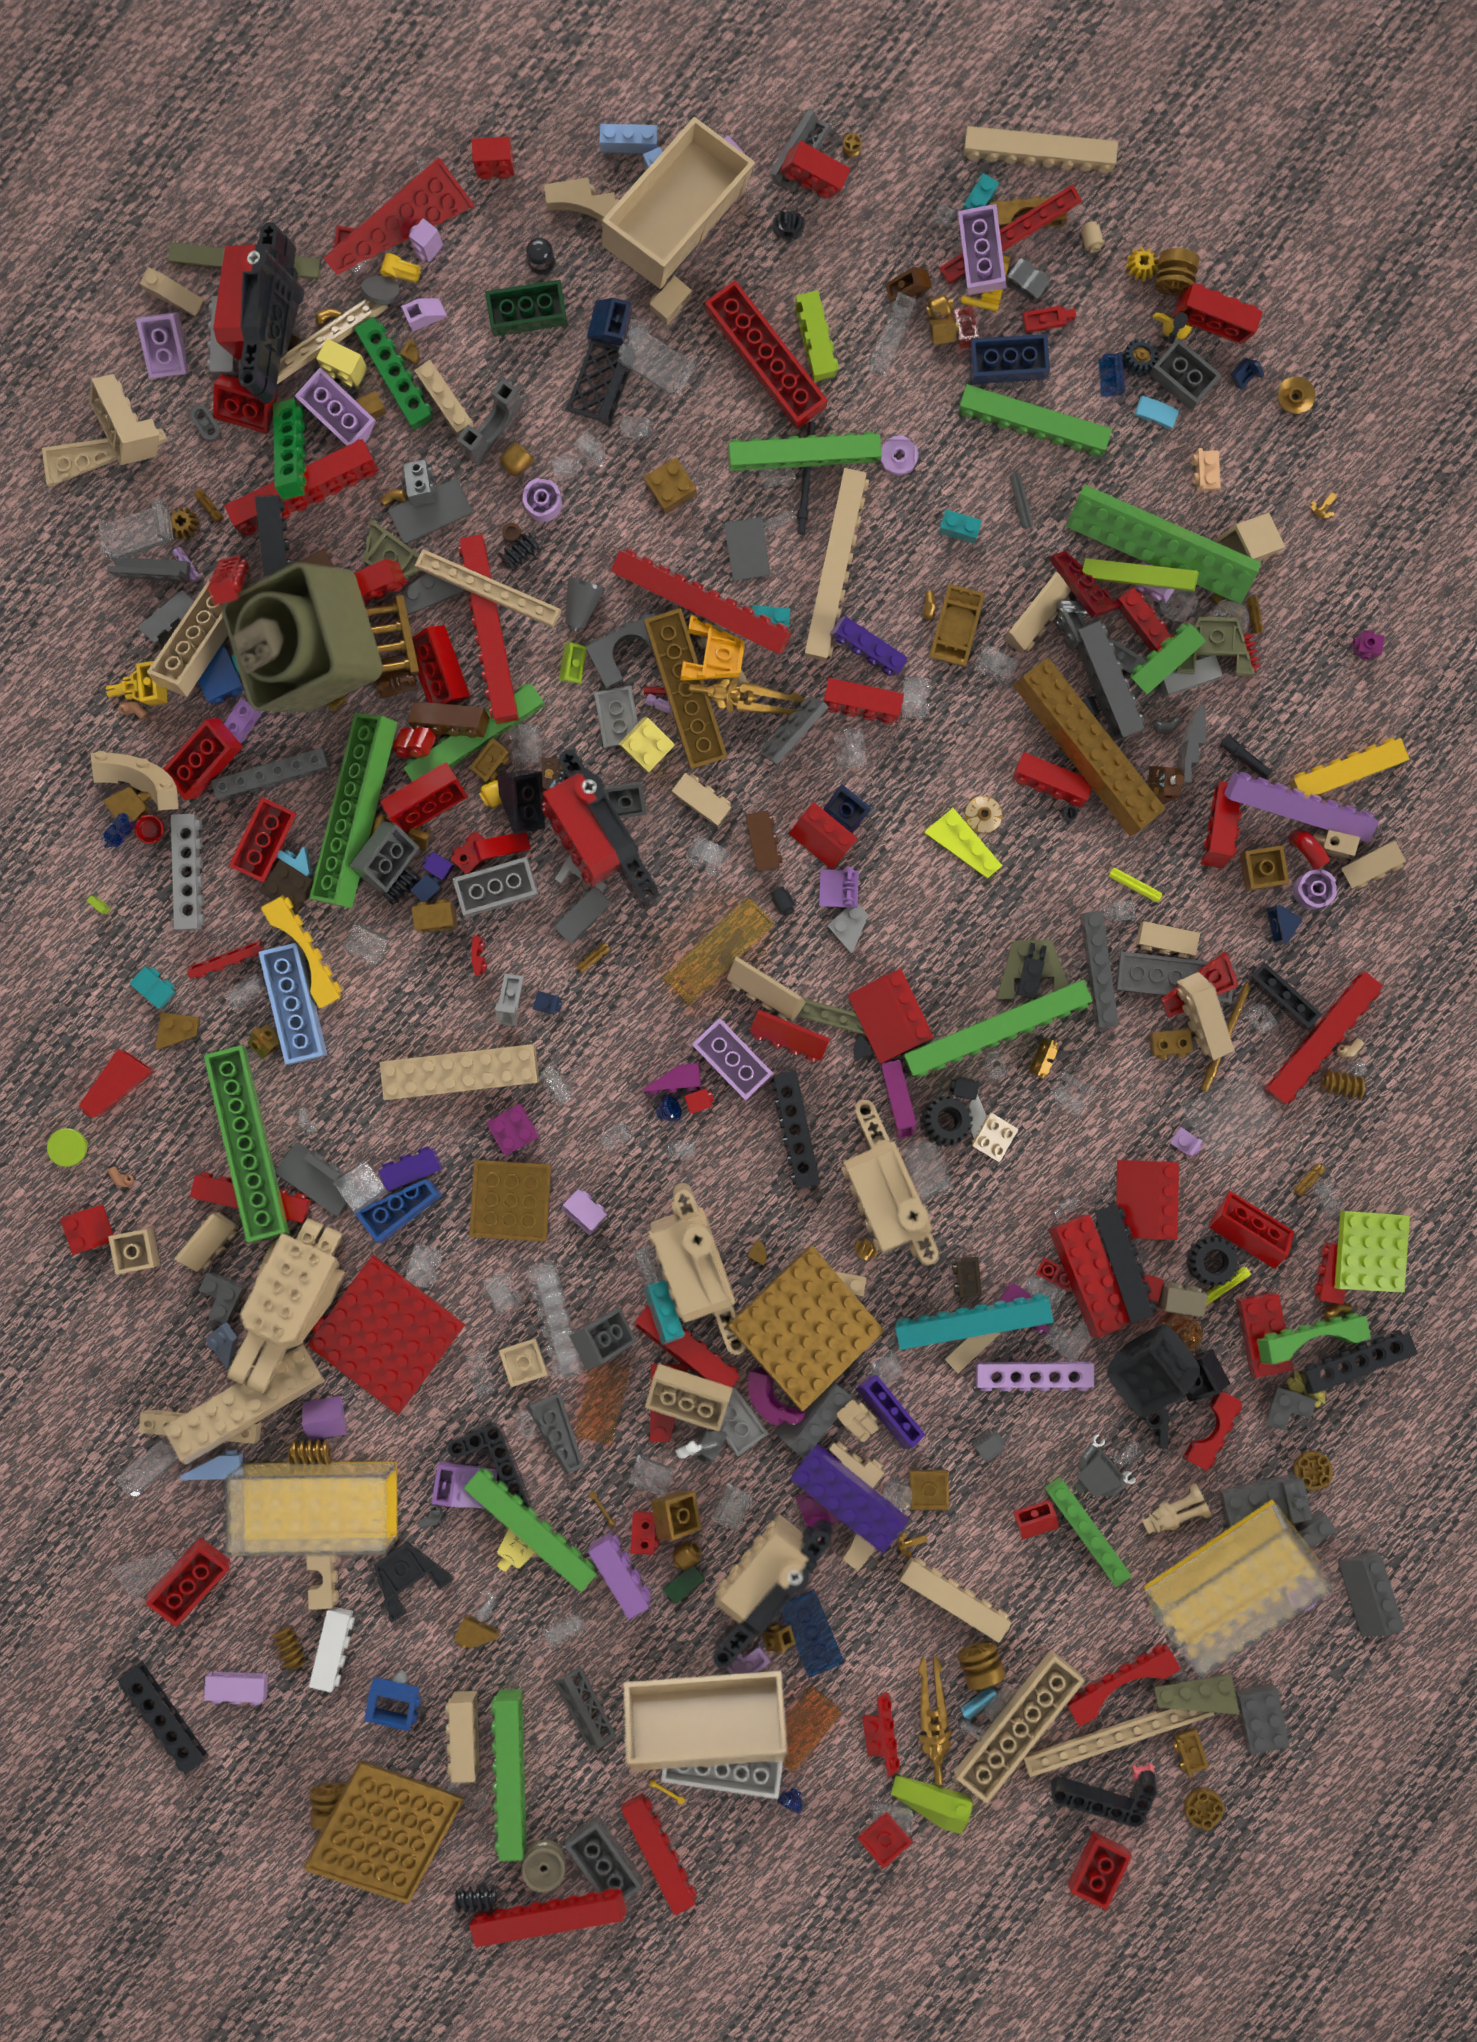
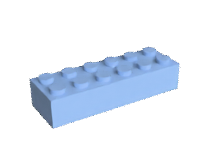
M298 943L260 951V961L285 1064L292 1065L328 1056L315 1000L310 993L311 984L301 946Z

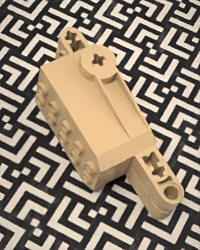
M862 1100L856 1106V1118L870 1150L843 1161L844 1167L841 1169L846 1180L849 1179L851 1185H849L850 1191L854 1198H858L859 1203H857V1207L861 1216L865 1214L867 1219L865 1225L869 1234L873 1233L875 1237L873 1244L876 1250L881 1251V1254H885L911 1242L912 1245H909L913 1257L917 1256L923 1265H932L938 1259L939 1253L930 1233L933 1228L928 1219L927 1209L919 1199L895 1142L889 1140L875 1106L868 1100ZM866 1108L870 1110V1114L865 1116L860 1111ZM871 1126L876 1129V1137H874L873 1131H870ZM909 1216L916 1218L915 1222L912 1219L909 1220ZM929 1244L930 1247L927 1251L928 1253H933L931 1260L928 1257H923L926 1252L925 1249L921 1251L920 1248H926Z
M679 1183L673 1190L674 1202H671L674 1214L651 1222V1230L649 1231L651 1244L656 1246L655 1254L658 1263L663 1265L662 1273L665 1282L669 1281V1293L672 1300L676 1301L675 1309L678 1317H682L685 1323L714 1312L728 1351L735 1355L740 1354L745 1350V1346L740 1340L732 1341L738 1338L728 1328V1322L725 1316L729 1315V1320L731 1321L737 1316L734 1307L735 1297L713 1238L709 1219L705 1215L703 1208L697 1205L691 1187L686 1183ZM681 1194H684V1196H686L687 1202L684 1204L683 1197L680 1196Z
M307 1218L296 1239L282 1233L278 1241L274 1240L260 1266L254 1289L241 1312L244 1326L249 1332L230 1367L227 1378L243 1385L248 1380L247 1387L262 1394L265 1393L286 1350L303 1342L333 1302L344 1281L346 1272L338 1269L340 1264L334 1257L343 1238V1233L326 1227L322 1234L324 1225Z

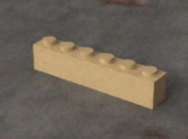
M910 1557L899 1575L901 1582L1000 1643L1011 1625L1008 1613L1002 1609L995 1610L992 1608V1604L984 1598L979 1600L970 1589L966 1588L963 1590L958 1587L960 1584L952 1578L947 1580L942 1576L943 1573L934 1567L931 1570L925 1566L927 1563L919 1557H916V1559Z

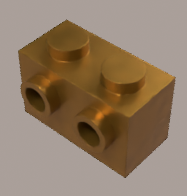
M1191 1029L1149 1033L1151 1056H1157V1059L1169 1058L1168 1054H1176V1057L1188 1056L1187 1052H1193Z

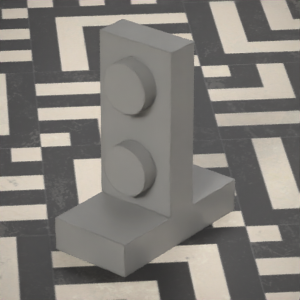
M571 855L555 878L562 885L570 873L583 880L580 870L571 860ZM605 880L594 885L601 892H604L607 887L604 883Z
M504 974L499 1003H496L495 1008L498 1024L517 1027V1012L524 976Z

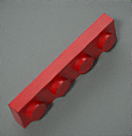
M259 940L192 965L188 968L187 974L190 979L194 977L199 979L206 976L207 972L212 970L214 972L223 970L228 964L237 965L244 958L250 957L252 959L258 957L259 952L263 951V943Z

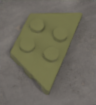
M371 520L363 561L369 566L383 559L399 562L405 579L420 572L421 570L416 569L414 566L419 554Z

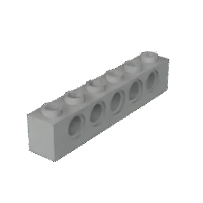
M195 814L171 815L174 930L178 931L202 930V925L205 924L204 914H201V906H204V897L201 895V887L204 885L203 876H200V868H203L200 849H202L203 844L202 839L199 838L202 821ZM190 830L191 836L185 839V831ZM187 849H191L192 852L189 858L184 856ZM191 868V869H192V874H191V876L186 877V876H185V871H186V869ZM188 887H192L193 892L190 896H186L185 891ZM189 906L193 907L191 915L186 914V909Z

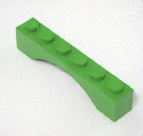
M1357 1312L1348 1313L1345 1318L1340 1316L1332 1317L1329 1322L1316 1321L1313 1326L1300 1325L1297 1326V1330L1284 1329L1278 1335L1276 1333L1265 1334V1338L1257 1340L1261 1362L1275 1364L1290 1360L1294 1352L1302 1344L1322 1335H1330L1342 1342L1349 1343L1371 1339L1367 1316L1358 1315Z
M1059 1476L1044 1487L1116 1588L1132 1577Z

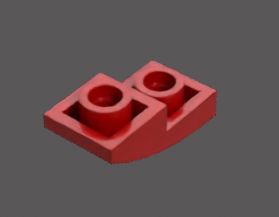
M473 935L471 948L472 965L475 975L481 977L482 973H486L488 963L485 962L486 958L479 956V953L484 951L485 942H482V937Z
M1044 1257L1035 1274L1070 1292L1071 1286L1064 1268Z

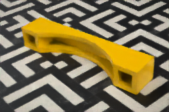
M281 895L263 905L261 910L270 925L288 933L305 952L311 969L310 993L318 1007L322 1008L339 999L342 988L337 981H333L331 977L333 973L330 967L323 964L321 960L323 956L318 948L315 949L312 945L313 939L308 931L305 932L302 928L303 921L291 909L294 907L291 900Z

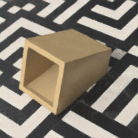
M1270 513L1236 524L1214 540L1216 543L1257 561L1266 559L1285 548Z

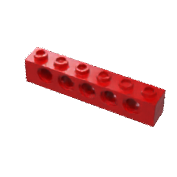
M241 554L219 560L208 584L214 605L238 599L248 574L247 570H249L246 558L243 559Z

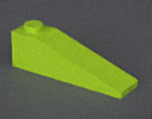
M899 1775L895 1776L891 1791L892 1796L940 1828L959 1834L962 1833L969 1821L973 1805L971 1795Z

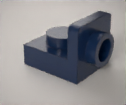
M537 991L533 1010L556 1015V1012L561 1010L562 1001H559V996Z

